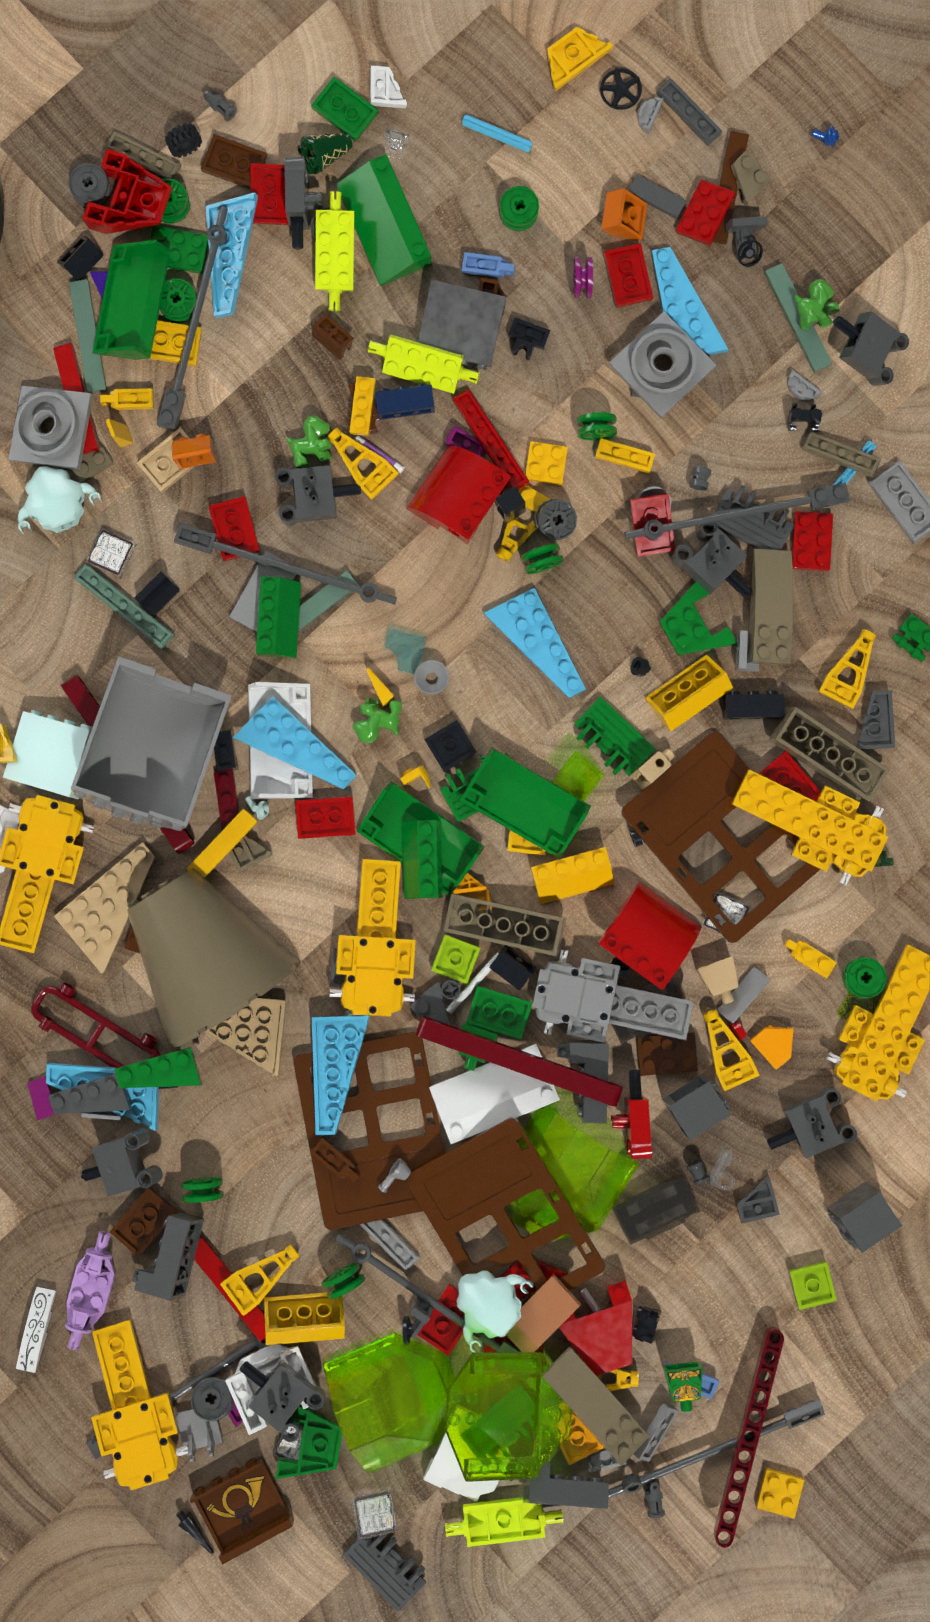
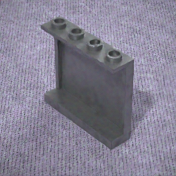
M431 280L418 342L463 355L462 365L468 366V363L476 364L475 368L486 370L487 367L491 368L506 297Z

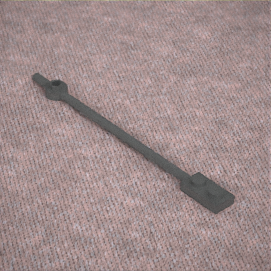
M223 206L220 207L216 225L211 226L207 231V238L211 245L173 390L166 388L157 422V426L174 431L178 429L186 394L180 392L217 249L218 246H222L227 240V233L223 226L228 209Z
M845 482L809 489L807 491L808 496L667 524H661L657 520H650L644 528L626 531L624 535L625 539L645 536L648 540L654 541L659 539L663 532L806 504H810L811 510L848 503L850 499ZM651 527H656L657 532H653L651 530Z
M181 523L174 538V543L208 554H211L214 548L359 593L360 598L366 603H372L378 599L395 605L397 597L378 592L377 586L373 583L367 582L362 586L239 549L217 542L216 534ZM367 591H371L373 593L371 596L365 595Z
M341 1233L338 1234L335 1240L351 1250V1256L355 1262L361 1264L369 1262L462 1328L464 1327L465 1319L371 1255L372 1250L367 1243L358 1242L355 1244ZM359 1249H364L365 1254H361ZM473 1333L476 1338L496 1351L493 1358L526 1380L537 1365L536 1360L531 1357L527 1359L516 1346L506 1339L499 1344L494 1339L488 1338L484 1333Z
M255 1336L252 1342L171 1393V1402L194 1389L203 1379L214 1376L255 1348H264L269 1345H266V1342H260ZM95 1435L87 1440L86 1444L95 1459H97L101 1454Z
M820 1399L808 1401L799 1408L789 1409L783 1414V1419L763 1426L760 1437L786 1426L788 1429L794 1428L825 1415ZM752 1431L744 1434V1439L751 1440L754 1437V1432ZM738 1437L640 1477L634 1474L626 1475L620 1485L609 1489L608 1498L623 1492L634 1493L640 1490L645 1483L734 1448Z

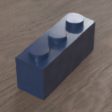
M422 383L411 388L401 386L396 390L385 388L375 392L379 420L435 413L432 385Z

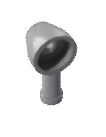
M399 1158L393 1164L389 1175L378 1186L382 1192L386 1193L395 1179L406 1180L409 1177L411 1169L406 1162Z

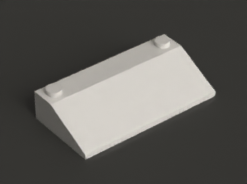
M255 682L248 685L249 720L274 697L311 732L310 684ZM249 746L251 799L313 798L312 775Z
M537 1044L521 1049L522 1051L542 1057ZM490 1062L475 1068L474 1071H467L429 1087L451 1144L488 1130L510 1117L517 1118L560 1100L554 1085Z

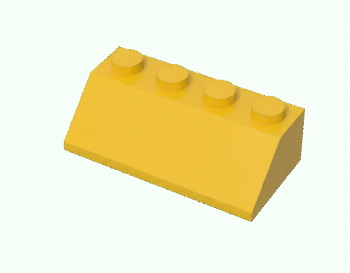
M706 654L645 697V700L659 720L670 731H673L730 691L733 686L727 673Z
M606 847L530 867L540 905L614 885Z
M328 1292L264 1297L266 1345L345 1339L343 1297L340 1296L331 1300L327 1296Z

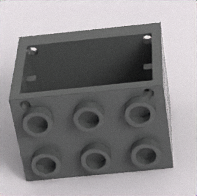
M702 1075L662 1099L679 1128L690 1141L731 1116L728 1112L731 1108L726 1100L717 1094L720 1090L714 1081L712 1082L711 1079L705 1078Z
M867 1182L862 1183L827 1207L830 1211L828 1216L841 1229L839 1233L849 1245H852L854 1249L858 1248L862 1253L902 1226L882 1194Z

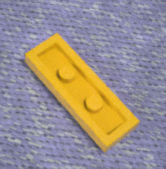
M356 376L350 434L369 436L376 384L375 378Z
M600 438L595 458L650 473L655 453Z

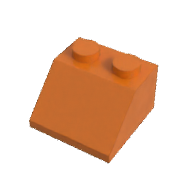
M625 188L608 192L606 194L601 229L613 237L642 240L648 203Z
M198 434L195 436L196 438L188 439L183 437L172 442V458L179 469L217 462L213 440L210 435Z

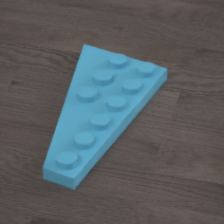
M255 192L205 206L207 231L211 226L216 225L220 207L223 206L228 209L223 226L227 233V240L222 246H218L211 272L213 312L216 318L231 316L235 313L258 195ZM208 240V247H209V249H210L211 243H210V241Z
M671 247L652 250L651 256L662 312L664 311L706 355L728 352V347Z
M535 588L484 612V615L568 699L586 690Z
M274 697L233 737L237 741H241L269 756L299 768L340 789H344L357 776Z
M370 1015L312 1017L316 1135H335L337 1133Z
M48 1063L46 1066V1084L60 1090H65L114 1074V1069L116 1068ZM159 1087L126 1088L133 1109L111 1112L120 1116H126L133 1119L134 1122L142 1123L156 1131L158 1129Z

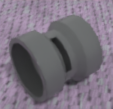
M694 466L692 470L693 478L690 480L689 487L705 491L708 489L709 483L707 480L711 476V469Z
M448 979L442 984L441 992L445 998L455 999L460 994V985L456 980Z

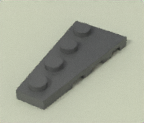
M115 1073L48 1095L54 1114L133 1109L126 1088H119Z

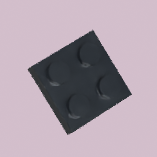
M457 720L424 739L443 772L448 771L477 753Z

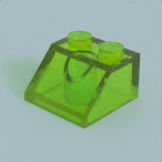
M575 751L551 782L585 801L605 775L588 759Z

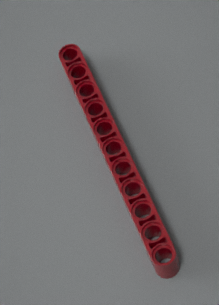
M76 674L61 684V687L86 724L93 727L100 705L82 679ZM165 827L160 828L179 855L195 844L186 828L181 831Z
M421 1016L415 1033L420 1038L617 1107L623 1089L622 1086L429 1017Z
M770 1327L764 1333L713 1534L716 1543L723 1548L729 1547L735 1536L784 1343V1335L776 1327ZM773 1332L779 1334V1339L776 1342H771L769 1339L770 1334ZM767 1352L774 1353L772 1361H765L764 1356ZM763 1371L769 1373V1378L766 1381L759 1379V1375ZM758 1391L764 1392V1397L760 1401L754 1399V1395ZM752 1411L759 1412V1417L756 1420H750L749 1414ZM747 1431L754 1432V1437L751 1440L744 1439V1434ZM742 1451L749 1452V1456L745 1460L739 1459V1454ZM736 1471L744 1472L742 1479H734ZM732 1491L739 1493L738 1498L735 1500L729 1499V1493ZM727 1511L734 1513L733 1518L730 1520L723 1518L724 1513ZM727 1532V1539L720 1540L718 1538L719 1533Z

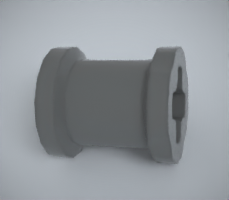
M702 1159L686 1166L687 1170L691 1171L695 1185L710 1179L709 1174H706L702 1165Z

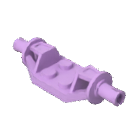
M99 1231L95 1248H87L85 1256L77 1264L66 1302L67 1322L65 1327L72 1331L69 1343L67 1344L69 1349L74 1346L73 1350H79L83 1334L91 1333L93 1325L106 1311L116 1275L112 1261L113 1254L106 1251L109 1238L111 1237V1234L108 1232L105 1234L104 1231ZM103 1260H105V1269L102 1268Z

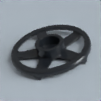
M615 68L608 72L601 81V97L613 109H629L641 97L642 85L640 78L628 69ZM620 73L629 74L633 78L624 82ZM614 74L616 83L614 85H604L605 81ZM636 83L638 84L637 98L629 91V88ZM603 91L613 92L612 104L606 100ZM624 97L632 101L628 106H617L620 99Z

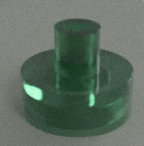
M882 851L874 867L893 866L894 860L893 858H887V851Z

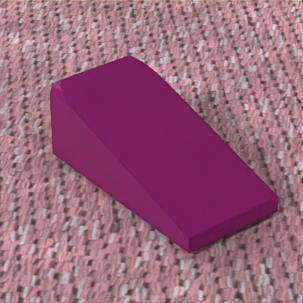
M456 426L450 429L443 443L446 446L452 445L464 448L480 457L484 452L478 439Z
M46 1076L28 1082L37 1121L55 1115L48 1098L52 1091L50 1085L46 1084Z

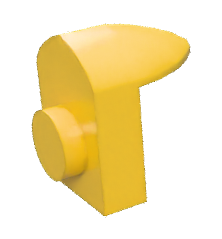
M424 765L414 770L409 768L402 773L403 777L400 779L404 786L421 776L427 787L430 788L429 775Z

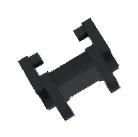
M793 403L791 410H789L788 431L796 430L793 422L814 423V426H811V431L818 432L822 417L821 410L815 409L816 404H811L810 410L797 408V403Z
M639 1306L636 1315L639 1318L638 1326L635 1325L633 1328L632 1337L641 1342L653 1343L662 1311Z

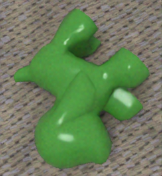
M823 279L815 280L808 288L810 298H801L798 295L794 297L800 315L801 330L810 329L812 327L811 323L818 322L820 328L828 327L833 323L828 315L840 311L839 305L836 302H828L834 296L832 287Z
M315 415L309 416L303 423L305 437L294 440L287 437L286 439L294 455V463L297 469L309 467L307 459L303 456L305 454H315L320 463L328 462L332 459L330 452L327 451V449L332 447L330 441L326 438L321 439L329 432L330 424Z
M366 698L365 704L360 705V711L362 714L368 715V718L356 721L352 727L356 731L358 739L366 744L375 742L381 727L393 731L395 736L399 734V714L402 709V702L390 701L391 713H388L379 708V700Z

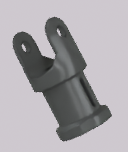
M215 91L204 92L203 97L205 101L209 103V106L214 111L222 114L225 121L228 122L234 118L237 113L236 106L230 105L222 94H218Z
M655 1480L652 1481V1484L646 1483L645 1498L649 1506L648 1517L661 1518L665 1515L661 1500L663 1493L660 1491L659 1484Z

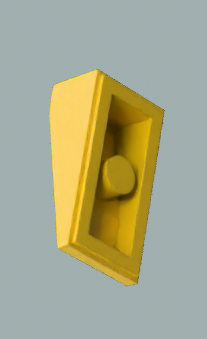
M106 419L110 434L119 447L122 448L133 443L129 428L125 424Z
M367 668L366 671L383 707H386L390 701L395 699L394 695L374 672Z

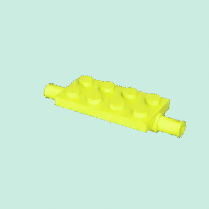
M331 191L329 192L330 209L316 210L315 290H324L329 293L328 311H334V303L335 311H340V294L343 291H353L354 211L341 210L342 193L336 191L335 200V193Z
M395 335L389 336L387 345L372 340L369 343L368 353L383 356L385 359L382 373L419 384L426 383L427 385H432L433 388L453 394L456 391L458 381L461 379L475 384L478 382L480 372L464 368L462 365L463 355Z
M523 1497L463 1504L464 1519L462 1522L445 1523L446 1537L466 1536L467 1547L545 1538L544 1527H546V1524L564 1522L562 1509L544 1512L542 1504L523 1503Z

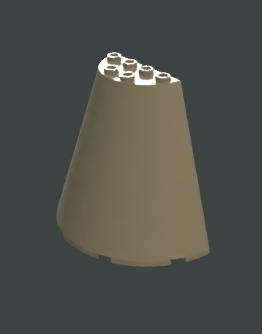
M187 868L177 873L178 878L173 881L170 878L158 885L159 890L156 892L152 889L141 896L142 901L139 902L136 899L127 905L129 908L127 910L170 1048L179 1047L195 1039L202 1032L214 1028L248 1006L252 1000L262 996L285 979L301 963L296 956L193 868L189 871Z

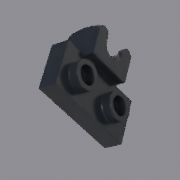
M514 318L508 334L509 338L516 340L512 354L516 356L519 350L524 349L526 350V360H530L534 347L544 350L550 330Z

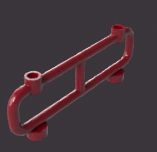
M63 982L60 988L55 986L42 988L32 1003L31 1013L40 1022L38 1026L40 1029L46 1032L52 1029L112 1068H119L124 1065L94 1047L105 1027L147 1052L153 1058L161 1056L154 1048L158 1041L154 1036L148 1033H144L141 1039L73 998L72 996L76 988L66 982ZM47 994H54L99 1022L87 1042L55 1023L50 1017L44 1016L39 1012V1006Z

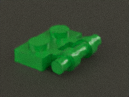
M910 614L898 629L904 635L901 637L895 633L891 639L897 643L896 646L900 649L903 648L909 652L910 657L923 662L926 656L921 653L922 649L927 653L930 652V627L913 614ZM909 638L917 644L916 647L907 642Z

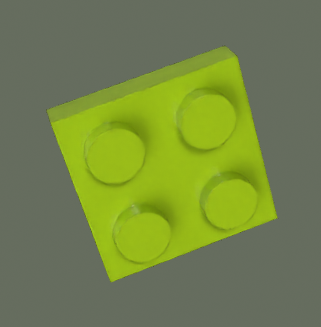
M445 934L431 971L467 984L481 948Z
M827 1261L788 1270L799 1310L837 1301Z

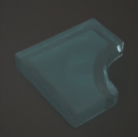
M389 628L385 648L391 650L397 656L398 671L415 674L417 667L420 665L426 638Z

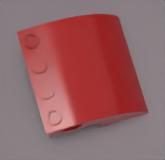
M451 445L442 454L406 509L437 530L439 527H442L468 544L478 530L479 524L496 501V498L501 496L510 483L512 476L477 454Z
M638 882L617 911L618 914L597 943L663 991L688 955L702 926L644 884Z

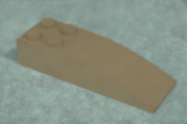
M753 549L747 663L788 665L791 664L793 629L792 551Z
M797 707L788 708L769 739L770 742L787 751L788 754L868 802L872 800L890 769Z
M451 894L443 932L559 956L566 918ZM481 906H487L486 910L477 911Z
M570 1347L541 1375L610 1456L621 1466L649 1438L629 1412Z

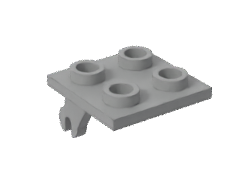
M193 1409L177 1412L175 1416L183 1446L188 1445L189 1461L194 1462L196 1449L207 1446V1451L209 1450V1457H213L215 1444L223 1442L219 1422L201 1419L194 1413Z

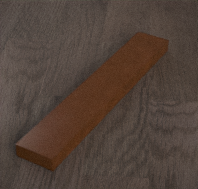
M730 131L719 186L734 191L737 196L738 186L731 165L746 151L749 134ZM736 196L713 240L714 243L724 245L727 243L729 232L725 231V224L732 219Z

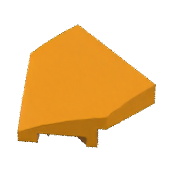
M468 873L453 891V894L491 902L489 889ZM481 906L477 911L486 910L487 906Z
M769 1025L753 1036L750 1041L777 1070L791 1058L794 1028H781Z

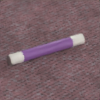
M359 435L356 437V442L386 459L398 473L401 474L405 468Z

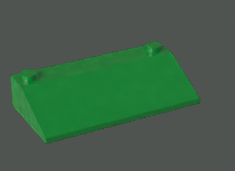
M387 154L368 161L336 183L338 192L342 193L341 198L346 210L354 211V228L380 286L432 265L429 249Z
M148 240L113 245L92 353L134 360L150 359L171 252L170 249L159 241Z
M493 747L490 748L460 799L463 803L558 859L564 853L591 808V805Z
M390 781L382 790L357 829V832L403 864L402 822L439 820L441 826L442 892L451 897V894H453V891L463 880L485 846L400 786Z

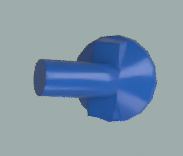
M834 126L827 129L826 133L813 129L811 133L812 137L824 141L826 146H835L839 140L838 130H835Z

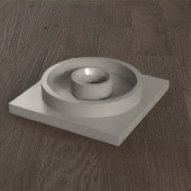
M664 311L609 362V366L660 418L667 414L716 367V364ZM660 354L668 355L672 360V367L666 371L657 369L654 364L655 357Z
M21 386L8 460L80 470L93 395L84 392ZM47 417H52L54 419L53 429L49 433H42V422Z

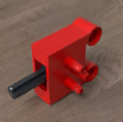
M629 1070L630 1097H624L625 1114L611 1116L612 1128L626 1129L627 1154L631 1155V1159L652 1158L649 1099L642 1096L640 1070Z

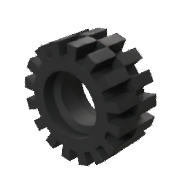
M185 123L183 126L178 125L177 129L173 128L172 132H168V135L165 136V142L172 156L181 158L183 155V157H186L188 153L192 154V151L198 150L197 147L201 146L202 139L195 125L191 123L188 125Z

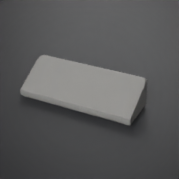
M753 967L738 984L739 987L731 992L734 1001L725 1005L722 1003L717 1011L733 1024L770 982V979Z

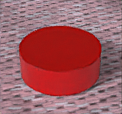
M738 1021L729 1025L738 1040L741 1041L747 1037L744 1028Z

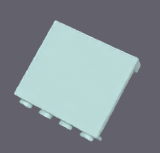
M31 710V713L23 711L13 742L17 762L7 763L3 778L79 799L73 795L74 792L71 790V786L93 727L84 724L77 727L75 726L76 722L64 719L63 723L59 721L58 717L48 715L45 718L42 717L43 713Z

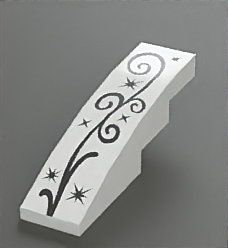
M36 1287L16 1365L18 1370L36 1373L52 1314L51 1309L56 1295L54 1290Z

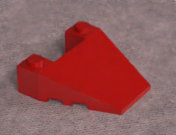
M106 149L101 168L107 177L118 180L109 208L88 202L82 219L89 229L104 234L161 224L172 187L154 174L146 171L141 165L136 164L127 155Z
M625 1280L607 1286L613 1306L578 1318L573 1313L559 1327L585 1364L596 1376L632 1364V1299Z

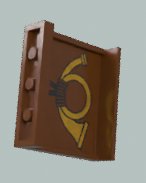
M262 1456L258 1459L255 1457L249 1459L245 1466L231 1469L227 1473L228 1475L222 1478L221 1476L214 1478L206 1487L203 1485L199 1486L193 1491L190 1498V1503L195 1502L220 1551L219 1559L222 1565L293 1526L294 1518Z

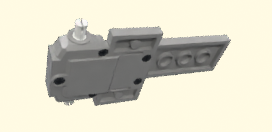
M561 950L559 961H549L544 970L540 969L532 1007L536 1008L537 1017L546 1022L545 1034L552 1035L553 1024L567 1023L566 1035L605 1043L609 1024L683 1040L687 1038L694 1001L617 985L620 966L582 958L580 968H575L570 963H566L569 951L564 952V950Z

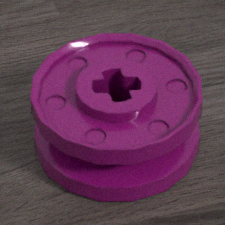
M574 257V298L580 297L581 290H585L586 298H592V257L586 258L585 266H581L580 257Z

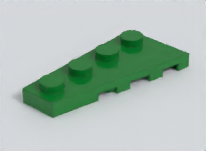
M192 1047L114 1069L119 1088L202 1085Z

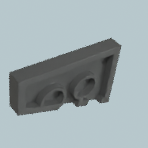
M892 690L872 691L870 693L856 745L858 749L895 748Z

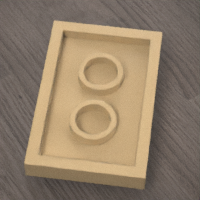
M181 427L137 462L138 466L161 493L165 492L194 468L179 469L172 458V442L183 437L190 439Z

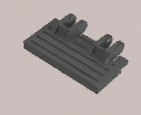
M742 485L733 501H731L734 492L727 489L714 514L748 508L756 492L752 491L749 494L744 505L738 501L745 491V486ZM788 509L782 512L779 522L772 520L777 510L770 511L767 519L764 518L767 513L765 512L716 522L718 528L723 532L756 549L781 550L794 526L793 523L787 521L784 527H782L790 511Z
M388 1532L379 1534L374 1539L372 1538L373 1536L365 1538L359 1536L344 1551L343 1556L400 1611L426 1584V1580L421 1576L425 1568L420 1565L409 1575L407 1571L415 1564L416 1558L412 1556L401 1567L400 1565L405 1559L392 1548L396 1544L397 1539L393 1537L383 1547L379 1545Z

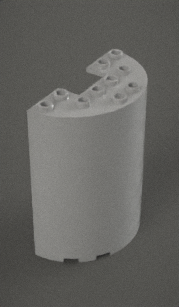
M118 656L71 786V790L74 792L73 795L92 803L97 808L112 812L111 815L120 819L123 816L130 818V822L141 825L143 822L154 827L171 828L177 831L186 828L232 695L194 683L193 687L173 681L156 675V669Z

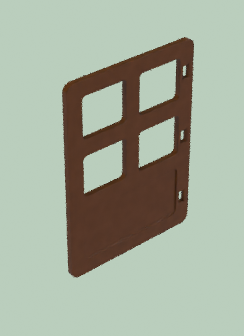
M712 732L622 808L621 814L728 942L735 943L820 869L806 863L777 888L756 865L755 859L782 835H786L794 845L799 837L772 824L746 848H742L724 827L721 821L736 808V806L732 805V801L747 771L750 769L721 734ZM640 821L648 829V831H646L645 833H643L640 830V828L636 825ZM711 832L731 856V860L703 885H700L679 861V856L705 833ZM679 867L687 875L683 880L675 871ZM743 871L764 895V900L737 924H733L712 900V896L739 872ZM718 913L726 921L722 926L714 918Z
M416 1032L362 1042L355 1067L359 1093L346 1098L342 1113L356 1110L363 1112L369 1144L365 1147L341 1151L356 1165L354 1170L360 1175L359 1179L354 1183L348 1177L345 1180L341 1177L339 1178L311 1154L323 1222L328 1230L423 1211L407 1185L406 1180L395 1179L386 1193L378 1188L389 1175L390 1169L399 1158L406 1162L412 1172L445 1153L436 1105L429 1089L432 1084L423 1038L416 1036ZM408 1047L412 1057L416 1078L415 1083L374 1091L372 1089L367 1056ZM313 1052L300 1054L293 1061L310 1152L322 1138V1135L315 1134L314 1090L310 1074V1067L313 1066ZM421 1053L423 1065L416 1066L414 1054ZM415 1098L419 1099L426 1129L425 1134L384 1142L381 1136L377 1107ZM432 1112L434 1124L428 1125L426 1114Z
M514 1117L500 1122L413 1170L406 1179L407 1185L463 1276L465 1274L478 1273L482 1270L492 1273L515 1260L521 1262L536 1287V1291L519 1299L521 1307L548 1281L532 1251L564 1234L571 1236L586 1261V1265L559 1278L568 1290L598 1276L605 1269V1262L519 1120ZM521 1137L528 1146L525 1149H522L518 1142ZM540 1188L545 1193L559 1219L523 1237L507 1213L505 1206ZM555 1190L560 1200L554 1202L549 1192ZM491 1215L507 1239L509 1246L474 1263L456 1236V1232ZM585 1242L591 1250L588 1254L585 1253L581 1246Z

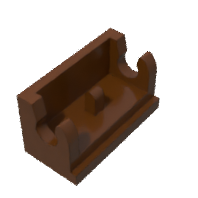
M326 313L313 325L312 336L339 360L344 357L346 349H351L354 337Z

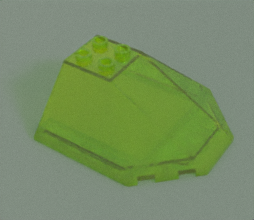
M546 1105L534 1112L524 1130L586 1233L598 1231L640 1164L625 1154L621 1155L585 1134L560 1116L550 1106ZM521 1137L518 1142L522 1149H525L528 1146ZM540 1188L509 1204L512 1221L531 1234L559 1219L545 1193ZM555 1190L549 1192L554 1202L560 1200ZM564 1234V1235H562V1236L556 1238L555 1240L563 1239V1238H567V1237H571V1236H570L569 1234Z
M393 1333L323 1363L336 1420L350 1453L368 1474L441 1442L461 1391L448 1358L444 1353L428 1348L426 1345L414 1340H410L409 1345H404L402 1335Z
M473 1352L449 1385L447 1390L445 1431L466 1482L535 1479L541 1473L539 1470L546 1462L549 1463L558 1452L557 1448L570 1437L572 1411L541 1376L550 1367L543 1353Z

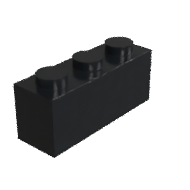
M730 691L728 695L723 697L724 720L782 719L784 717V694H778V691H767V694H759V691H748L747 694H740V691Z

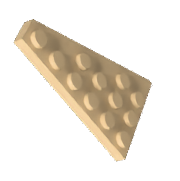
M144 842L54 916L101 974L107 970L106 968L115 952L116 945L123 934L124 927L129 918L127 912L129 908L127 905L138 899L145 879L148 877L149 870L156 858Z
M257 997L248 1006L214 1028L207 1029L205 1032L231 1047L248 1060L253 1061L256 1065L269 1071L274 1076H279L286 1000Z

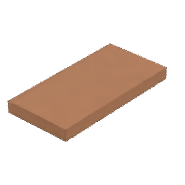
M553 1275L521 1307V1318L506 1335L528 1359L582 1304Z

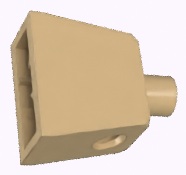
M669 749L662 753L658 751L630 777L642 790L645 789L671 766L670 761L675 757L673 752Z
M732 956L696 969L711 996L720 994L723 1005L734 1001L731 990L738 988L739 985Z

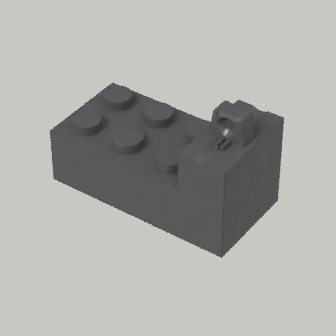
M567 1039V1043L557 1045L558 1057L567 1058L569 1063H582L578 1064V1071L608 1081L609 1044L606 1041L603 1043L593 1040ZM578 1094L579 1098H581V1103H577V1115L581 1118L582 1122L607 1123V1104Z
M184 1212L169 1215L164 1222V1235L159 1242V1255L155 1259L153 1267L136 1269L134 1271L132 1279L136 1283L134 1290L169 1301L185 1296L205 1218Z
M532 1449L530 1460H525L523 1503L608 1509L609 1483H604L603 1478L591 1477L584 1481V1477L568 1476V1480H564V1475H550L551 1461H545V1450Z

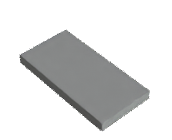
M900 460L868 483L912 544L930 532V500Z
M267 551L263 554L265 557L288 563ZM259 563L229 618L257 632L261 576L294 580L297 574Z

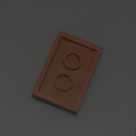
M214 134L201 166V171L251 189L250 163L265 164L267 153Z
M688 1032L686 1040L665 1035L636 1037L641 1076L698 1071L695 1032Z
M148 1187L111 1229L110 1233L139 1258L164 1229L166 1218L169 1215L177 1214L178 1211L154 1189Z

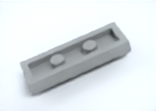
M665 1403L659 1407L657 1415L647 1428L646 1433L649 1438L634 1453L638 1459L650 1462L679 1411L677 1408Z

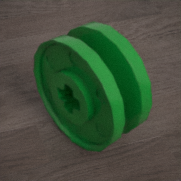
M162 179L163 182L172 187L162 222L168 224L178 223L186 218L190 211L191 203L189 196L180 182L175 179Z
M523 186L508 189L501 198L499 208L500 219L503 224L510 230L517 232L525 231L533 226L539 212V200L536 194Z
M173 278L165 281L160 311L166 319L171 322L182 323L192 318L197 299L194 288L183 279Z
M593 412L577 417V425L582 427L578 429L577 437L591 441L600 440V438H613L617 435V428L612 426L617 422V416L607 412Z
M559 544L545 545L521 556L522 562L532 563L525 568L526 574L540 573L564 562L563 556H553L560 550Z
M857 958L846 965L842 981L850 994L859 998H871L883 991L886 985V972L884 967L872 958ZM867 975L868 979L865 982L864 980L861 981V976Z
M204 1177L183 1181L181 1183L182 1188L191 1190V1192L183 1194L182 1201L198 1203L223 1198L224 1192L214 1189L223 1184V1179L219 1177Z
M358 1263L349 1264L335 1271L321 1282L323 1288L333 1286L327 1293L329 1299L332 1300L343 1296L365 1281L364 1274L354 1276L360 1268Z

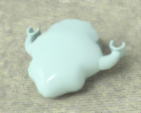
M48 466L39 467L25 486L28 498L25 505L19 511L18 528L22 534H24L23 528L26 526L32 531V527L26 521L30 517L38 521L43 529L52 530L55 533L69 530L71 527L79 524V520L84 513L82 503L85 499V494H90L89 500L93 506H95L93 503L95 498H99L101 503L102 498L95 488L88 483L70 480L68 472L63 469H53Z
M484 1270L478 1273L465 1274L460 1278L457 1307L465 1313L463 1335L473 1353L478 1352L474 1348V1343H477L480 1347L483 1346L481 1340L473 1339V1333H484L488 1338L504 1337L521 1318V1301L515 1295L514 1285L520 1284L521 1291L528 1293L524 1288V1284H529L530 1287H533V1283L530 1280H525L523 1277L515 1274L495 1278L489 1271Z

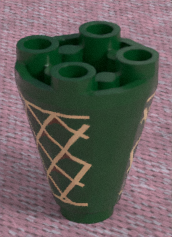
M348 133L312 134L301 137V145H298L297 149L299 155L305 157L306 171L309 175H316L349 152L353 144Z

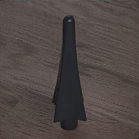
M181 1509L176 1514L180 1520L178 1526L197 1540L210 1554H213L214 1550L205 1539L191 1512L189 1511L185 1514Z

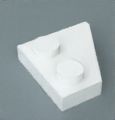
M371 66L370 104L380 107L406 109L407 102L400 93V87L394 80L390 67Z

